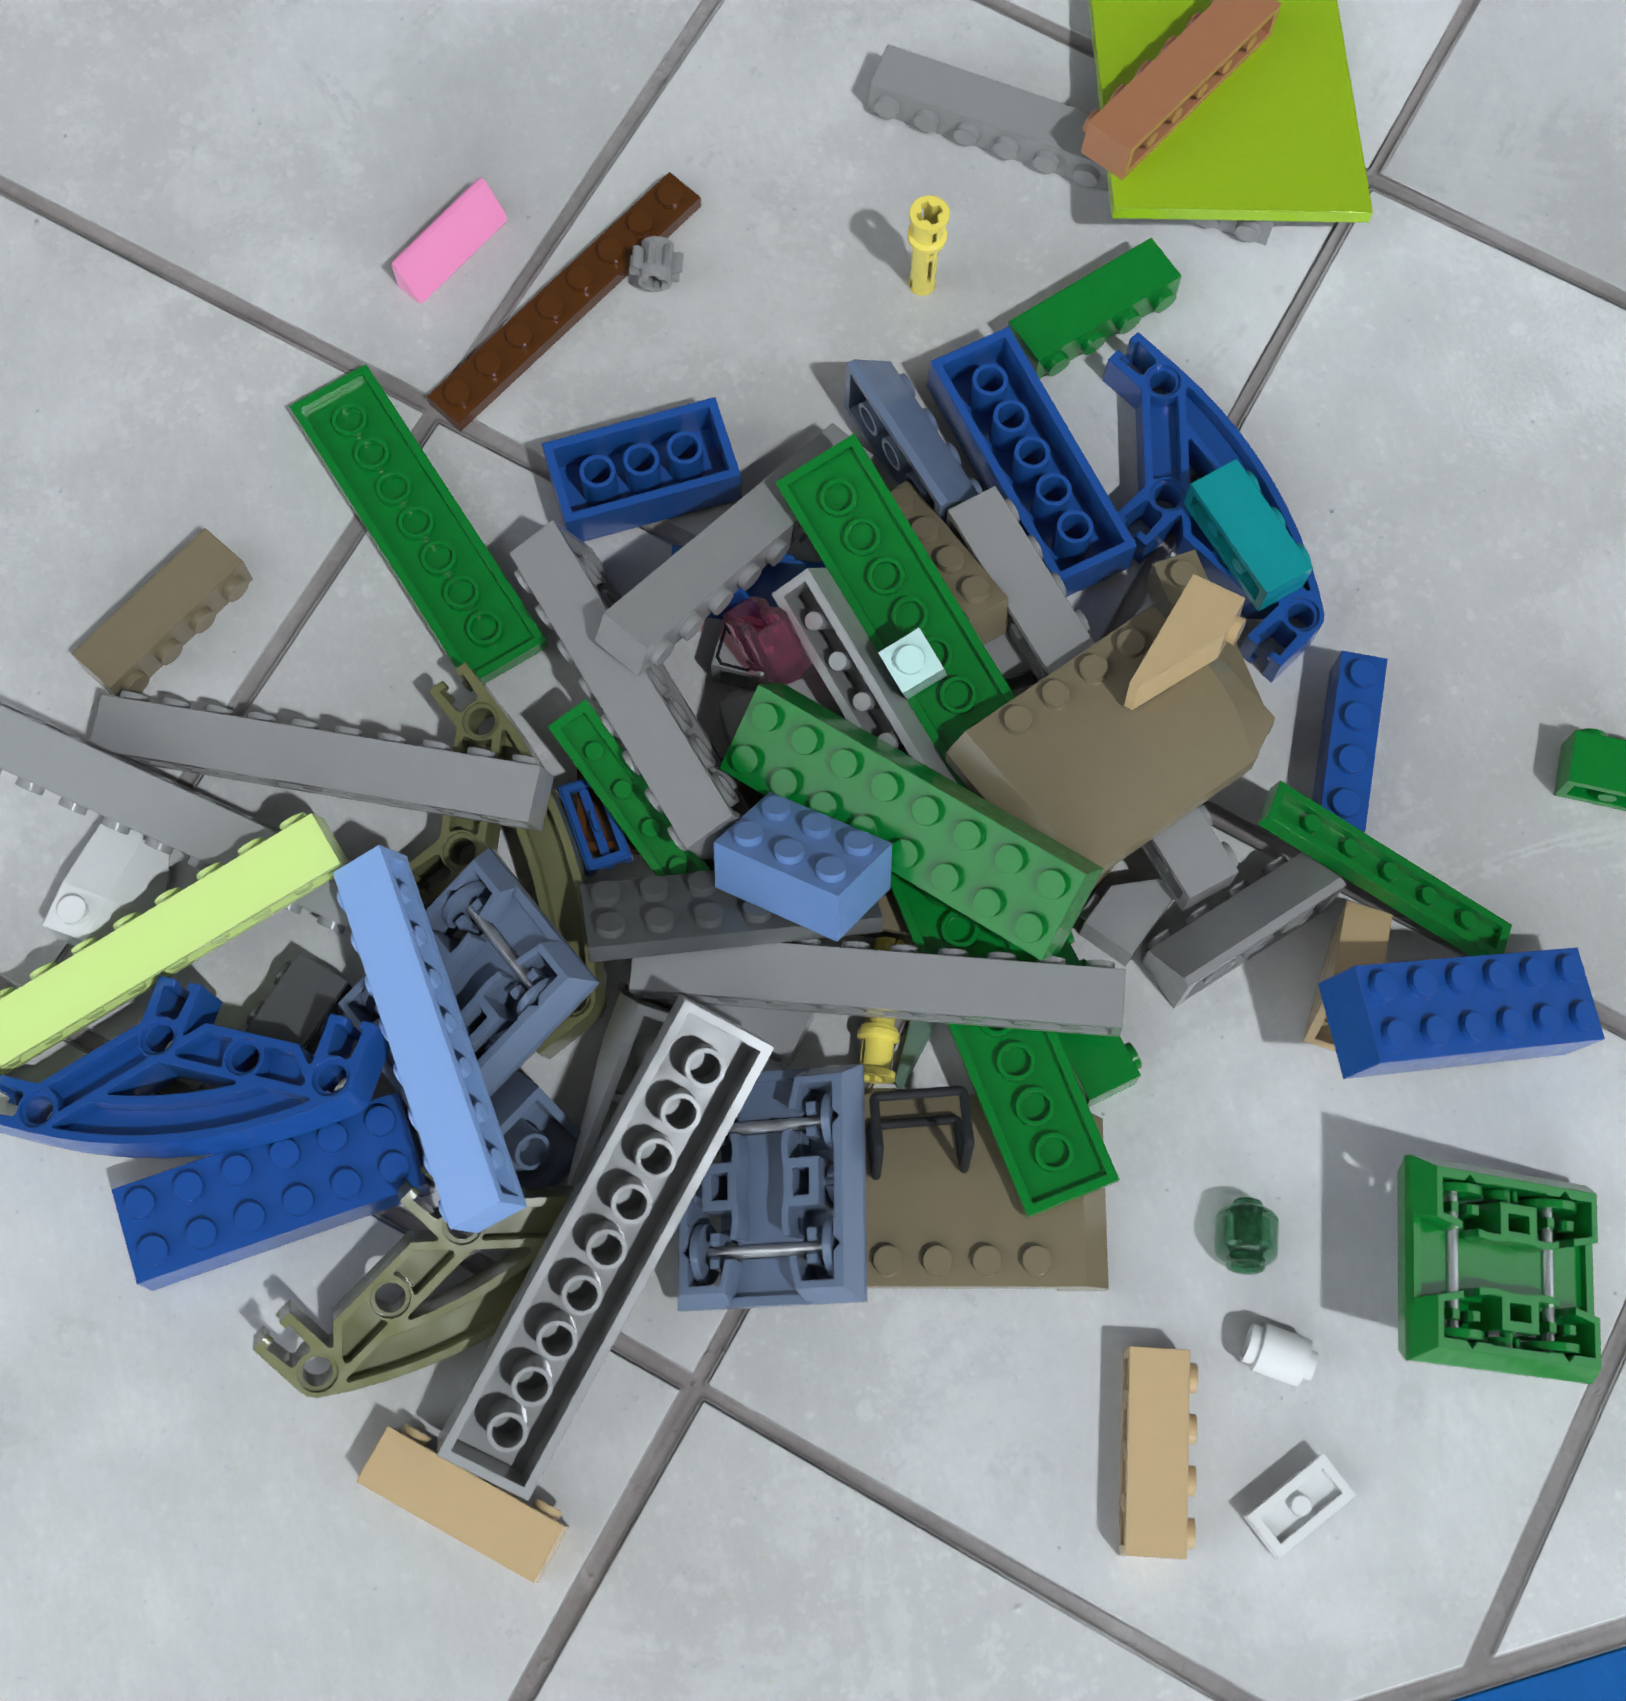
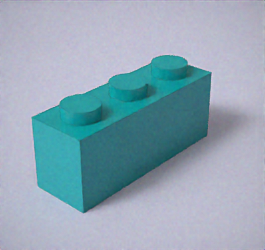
M1235 459L1190 484L1183 504L1258 612L1304 586L1313 569L1310 555L1301 543H1296L1286 530L1285 520L1280 511L1274 506L1270 507L1260 493V485L1252 472L1249 470L1245 471L1239 461Z

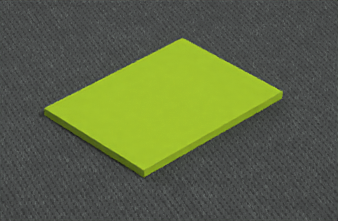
M1088 0L1100 110L1109 102L1113 92L1119 85H1127L1134 79L1140 66L1148 59L1154 60L1160 54L1166 41L1173 35L1178 37L1185 30L1191 17L1197 12L1202 14L1210 6L1212 0ZM1276 0L1281 3V7L1271 36L1123 180L1106 170L1111 217L1126 219L1369 223L1373 209L1338 1Z

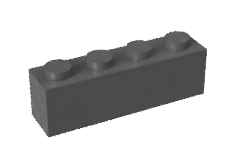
M299 952L293 962L289 960L279 969L274 979L276 987L267 1000L259 1001L251 1010L246 1021L248 1028L245 1032L299 1044L313 1055L318 1048L330 1014L340 1016L342 1012L338 1008V1003L352 987L344 978ZM259 1058L251 1064L249 1071L256 1066ZM203 1083L197 1089V1091L216 1089L220 1087Z

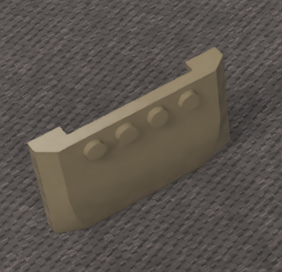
M1169 601L1152 604L966 730L946 752V762L971 792L1103 867L1104 869L1101 874L1250 771L1275 721L1272 713L1219 656L1216 660L1134 710L1124 706L1131 679L1174 608Z
M864 1094L867 1289H1057V1291H1107L1109 1289L1105 1188L1027 1219L975 1094H969L974 1148L968 1172L961 1173L959 1171L953 1124L882 1130L884 1153L881 1177L878 1180H874L870 1172L866 1128L871 1122L869 1098L872 1094ZM959 1096L879 1102L881 1120L952 1114L961 1118ZM1092 1114L1103 1139V1118Z

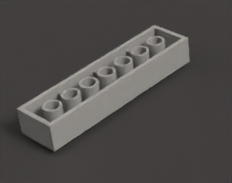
M552 520L509 553L518 567L514 572L515 577L529 594L533 593L539 602V605L535 607L537 614L550 629L554 628L561 639L556 643L557 647L570 664H576L582 674L578 678V682L584 692L593 701L597 700L602 707L604 713L600 715V719L611 735L615 738L619 737L626 748L622 752L624 760L637 775L642 774L649 787L645 789L648 800L658 812H664L672 824L667 830L674 843L684 852L689 850L694 852L701 860L708 859L714 862V841L751 809V806L734 778L719 769L723 760L664 664L662 663L658 667L652 664L637 676L595 641L603 613L621 599L622 596L594 550Z

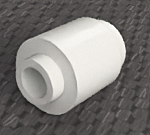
M1252 1323L1244 1339L1240 1361L1249 1364L1250 1370L1298 1387L1302 1379L1311 1380L1316 1369L1319 1353L1312 1350V1339L1265 1323L1263 1327Z

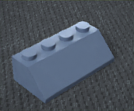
M854 359L846 363L845 409L895 485L898 486L908 480L943 522L946 523L948 509L982 493L983 490L974 477H967L961 468V459L956 448L950 442L945 444L937 432L938 425L934 415L927 407L921 408L915 399L914 387L906 374H899L891 361Z

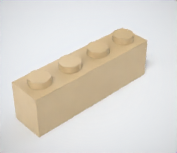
M1129 1346L1123 1350L1118 1556L1182 1560L1187 1559V1549H1194L1196 1523L1194 1518H1188V1497L1195 1496L1197 1473L1196 1467L1188 1465L1189 1445H1195L1197 1440L1196 1414H1189L1190 1393L1196 1394L1198 1366L1197 1363H1190V1350Z
M406 1423L401 1432L387 1426L356 1482L532 1583H538L568 1529V1526L558 1521L563 1512L537 1497L531 1506L515 1497V1494L438 1457L436 1451L427 1447L431 1437Z

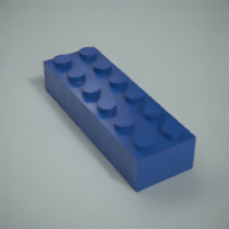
M1008 326L930 361L927 388L985 490L996 486L1003 499L1009 498L1013 502L1019 514L1020 526L1027 536L1031 534L1038 541L1043 553L1042 560L1049 572H1056L1062 579L1067 593L1065 597L1130 568L1137 544L1010 327Z
M1578 947L1357 965L1318 983L1343 1079L1566 1055L1605 1039Z
M399 1092L372 1100L360 1113L311 1132L266 1145L217 1153L111 1189L136 1283L154 1291L402 1205L399 1201L397 1190L407 1180L419 1190L417 1196L420 1198L435 1193L431 1179L420 1171V1167L424 1164L422 1149L416 1130L409 1119V1107L401 1098Z

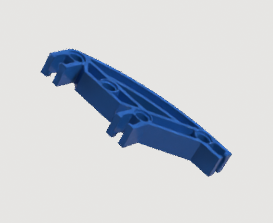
M1137 332L1129 340L1125 355L1117 350L1108 359L1102 380L1135 409L1138 493L1118 511V514L1127 528L1137 520H1142L1151 530L1146 535L1138 531L1133 536L1137 544L1133 559L1140 564L1171 534L1175 535L1176 556L1195 550L1210 582L1245 597L1241 614L1247 619H1264L1246 636L1240 648L1242 657L1247 662L1252 663L1258 657L1255 654L1257 647L1270 637L1274 638L1280 646L1285 648L1280 656L1272 651L1266 657L1269 663L1262 675L1272 683L1311 645L1324 622L1325 614L1313 569L1303 587L1258 612L1183 504L1190 487L1189 465L1198 477L1202 478L1237 459L1245 471L1249 470L1254 474L1260 485V493L1270 507L1274 506L1280 511L1285 520L1286 530L1293 540L1304 546L1302 538L1275 483L1240 431L1200 386L1142 334ZM1133 364L1143 375L1138 374L1129 365ZM1160 388L1165 390L1168 394H1158L1154 392L1152 389ZM1156 501H1167L1174 508L1164 509L1158 506ZM1288 618L1300 619L1306 625V628L1294 627Z
M159 976L141 1023L39 1083L0 1074V1092L10 1098L8 1103L18 1106L17 1112L13 1116L0 1114V1133L77 1152L131 1158L203 1156L266 1145L311 1132L360 1113L367 1107L373 1096L390 1045L376 1024L362 1021L359 1027L362 1031L361 1034L350 1023V1019L330 1014L315 1056H313L296 1043L214 1025L222 1005V1001L200 984L190 982L186 990L179 985V981ZM173 1040L171 1045L165 1050L168 1043ZM354 1040H357V1045L352 1053V1056L350 1057ZM259 1058L256 1066L249 1071L251 1064ZM179 1077L220 1087L189 1093L149 1096ZM346 1078L344 1086L334 1092L338 1082Z

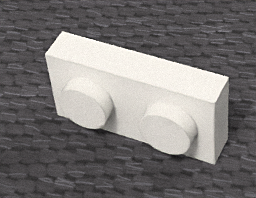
M1323 1453L1319 1454L1243 1517L1275 1559H1280L1357 1494Z

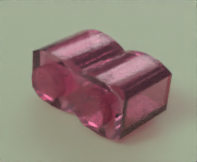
M749 597L723 614V620L747 666L751 670L763 672L766 679L770 682L780 684L792 683L804 674L807 667L811 666V659L784 609L770 607L768 601L762 597Z

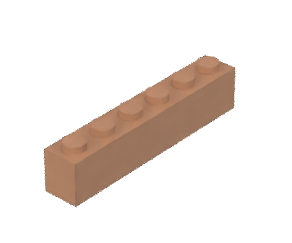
M1212 0L1210 6L1202 14L1197 12L1191 17L1185 30L1178 37L1173 35L1166 41L1160 54L1154 60L1148 59L1140 66L1134 79L1127 85H1119L1113 92L1109 102L1101 110L1096 108L1089 114L1082 128L1085 136L1081 153L1123 180L1271 36L1281 3L1276 0Z

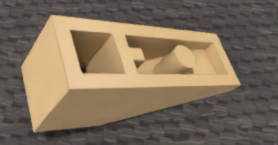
M1193 574L1131 679L1124 706L1134 710L1216 660L1226 642L1235 645L1247 620L1240 617L1245 597Z

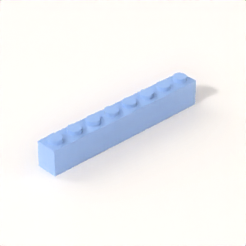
M378 845L333 872L339 890L337 892V899L341 908L347 914L352 930L351 942L356 952L360 955L366 972L365 985L375 1000L381 1018L379 1020V1027L382 1035L389 1042L395 1060L393 1069L397 1080L404 1088L410 1106L408 1110L409 1119L419 1133L425 1152L423 1155L424 1165L433 1177L440 1197L438 1202L439 1211L450 1229L479 1233L526 1208L527 1204L408 858L404 854Z

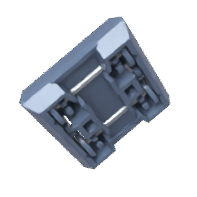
M488 848L473 859L425 911L489 1097L491 1098L597 988L600 982L493 849ZM458 929L467 932L461 939L453 936ZM366 974L338 1003V1008L342 1014L351 1020L350 1023L361 1034L362 1031L359 1027L362 1021L374 1023L379 1027V1020L381 1019L375 1000L366 988ZM390 1048L382 1072L396 1091L399 1092L407 1106H409L404 1088L394 1073L393 1066L395 1060Z
M855 1064L763 1071L756 1080L714 1158L715 1160L721 1150V1163L710 1165L678 1224V1311L680 1312L867 1302L864 1065ZM711 1215L721 1218V1233H717L711 1225ZM719 1274H721L720 1285L711 1286V1284L717 1281Z

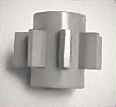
M647 237L642 241L641 246H633V255H630L629 274L639 276V285L646 290L655 292L665 291L671 287V281L679 282L680 273L683 270L684 254L682 252H674L673 242L665 237Z

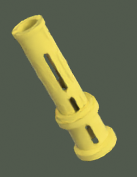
M922 196L915 200L910 207L909 219L911 225L908 228L907 239L912 248L908 286H912V293L919 296H926L934 291L938 253L943 249L947 240L946 226L949 223L950 211L945 201L937 196ZM923 208H924V217H922V209H923Z
M877 937L874 939L873 950L890 951L891 945H904V942L902 940L896 941V938ZM866 1017L865 1023L861 1024V1027L858 1028L857 1038L861 1041L859 1064L864 1065V1082L891 1084L895 1082L896 1073L891 1070L894 1045L899 1043L900 1038L898 1028L894 1026L895 1019Z

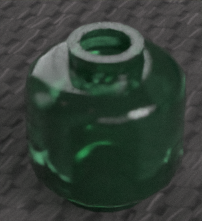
M1251 1197L1237 1198L1233 1201V1204L1223 1207L1216 1214L1214 1252L1219 1260L1226 1264L1228 1270L1245 1275L1258 1274L1263 1272L1266 1266H1269L1277 1259L1279 1219L1271 1209L1263 1206L1260 1200Z

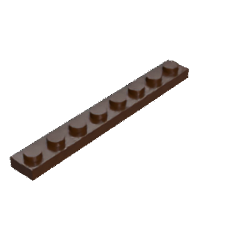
M669 172L427 396L430 406L461 432L629 275L630 255H633L634 245L641 246L642 241L650 236L668 238L701 207V197Z

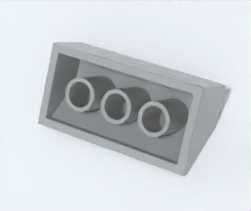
M1303 852L1289 861L1285 855L1280 856L1262 869L1261 872L1264 877L1251 885L1247 879L1239 882L1223 895L1226 901L1212 909L1209 904H1206L1185 919L1188 925L1174 934L1169 928L1147 943L1150 950H1148L1141 963L1172 1007L1175 1008L1324 912L1343 890L1346 883L1339 875Z

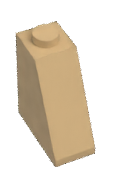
M1347 900L1332 929L1318 983L1353 966L1385 963L1393 914ZM1317 985L1303 1041L1336 1052L1319 986Z

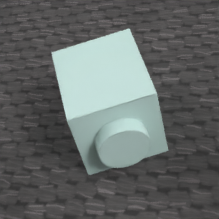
M920 628L878 652L906 699L911 698L947 676L942 664Z

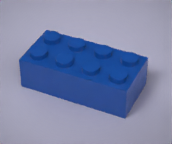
M716 397L542 443L547 470L565 529L583 542L742 498L741 474Z

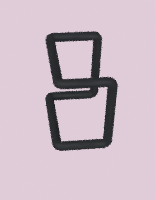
M945 1086L880 1091L871 1095L869 1098L871 1122L866 1128L872 1179L878 1180L881 1177L884 1153L882 1130L950 1124L954 1125L959 1171L961 1173L968 1172L974 1148V1133L969 1094L965 1087ZM959 1096L961 1118L952 1114L881 1120L879 1106L881 1101Z

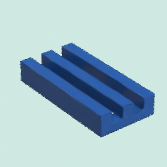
M585 778L557 787L588 876L597 874V870L603 868L608 870L614 868L615 864L621 862L626 864L633 861L622 828L603 804L619 851L610 853L588 788H591ZM579 792L601 854L599 858H592L570 794Z

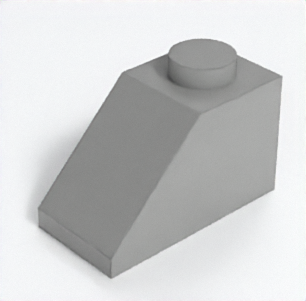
M1161 878L1111 885L1103 898L1095 893L1079 916L1085 922L1079 935L1126 967L1174 898Z

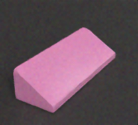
M477 179L392 261L391 265L398 287L418 303L425 302L506 223V214L484 179Z

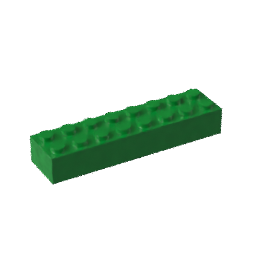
M784 683L758 685L719 768L765 796L772 792L891 842L892 872L1041 961L1061 951L1104 869Z

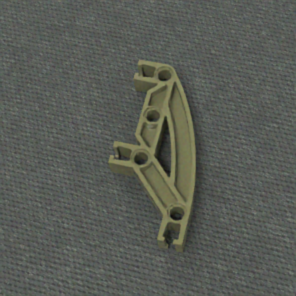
M465 662L455 671L464 680L461 683L467 690L473 688L477 695L476 701L468 704L460 712L453 703L456 700L447 691L449 687L444 681L439 682L428 691L456 727L453 752L466 754L468 747H476L494 752L496 759L511 761L514 754L539 759L510 715L479 675ZM488 717H495L493 729L485 735H478L480 723ZM553 783L542 832L516 827L515 829L529 865L536 890L538 907L600 984L587 997L584 1008L576 1013H572L536 1051L538 1055L548 1059L554 1057L597 1023L603 1016L606 1007L604 961L589 963L579 884L591 883L565 808ZM443 815L439 839L409 862L416 884L422 889L419 892L420 896L427 906H430L470 864H459V854L468 845L475 846L476 853L473 859L486 849H493L513 874L497 852L501 825ZM447 866L450 869V875L430 893L426 889L430 886L426 878Z
M423 1164L420 1167V1171L433 1180V1177ZM407 1180L397 1190L399 1201L430 1230L408 1231L332 1308L331 1334H327L289 1299L277 1311L276 1316L279 1318V1323L285 1329L290 1325L304 1342L300 1344L295 1352L290 1353L273 1340L270 1336V1331L263 1325L253 1336V1350L299 1392L308 1397L320 1398L357 1390L406 1375L449 1358L484 1341L496 1332L575 1186L521 1187L527 1204L526 1208L479 1233L450 1229L448 1223L443 1219L439 1207L433 1208L417 1196L419 1190ZM516 1248L483 1271L425 1300L473 1250ZM386 1283H396L403 1288V1293L395 1301L386 1302L376 1296L379 1287ZM313 1357H324L331 1363L330 1368L326 1372L318 1375L307 1372L303 1366L306 1361Z

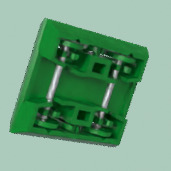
M1412 1154L1404 1155L1397 1172L1398 1351L1406 1361L1593 1384L1602 1369L1600 1318L1594 1316L1592 1244L1598 1243L1597 1194L1585 1185Z

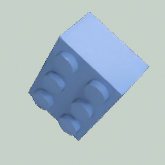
M772 792L764 796L714 841L716 888L836 942L891 887V842Z

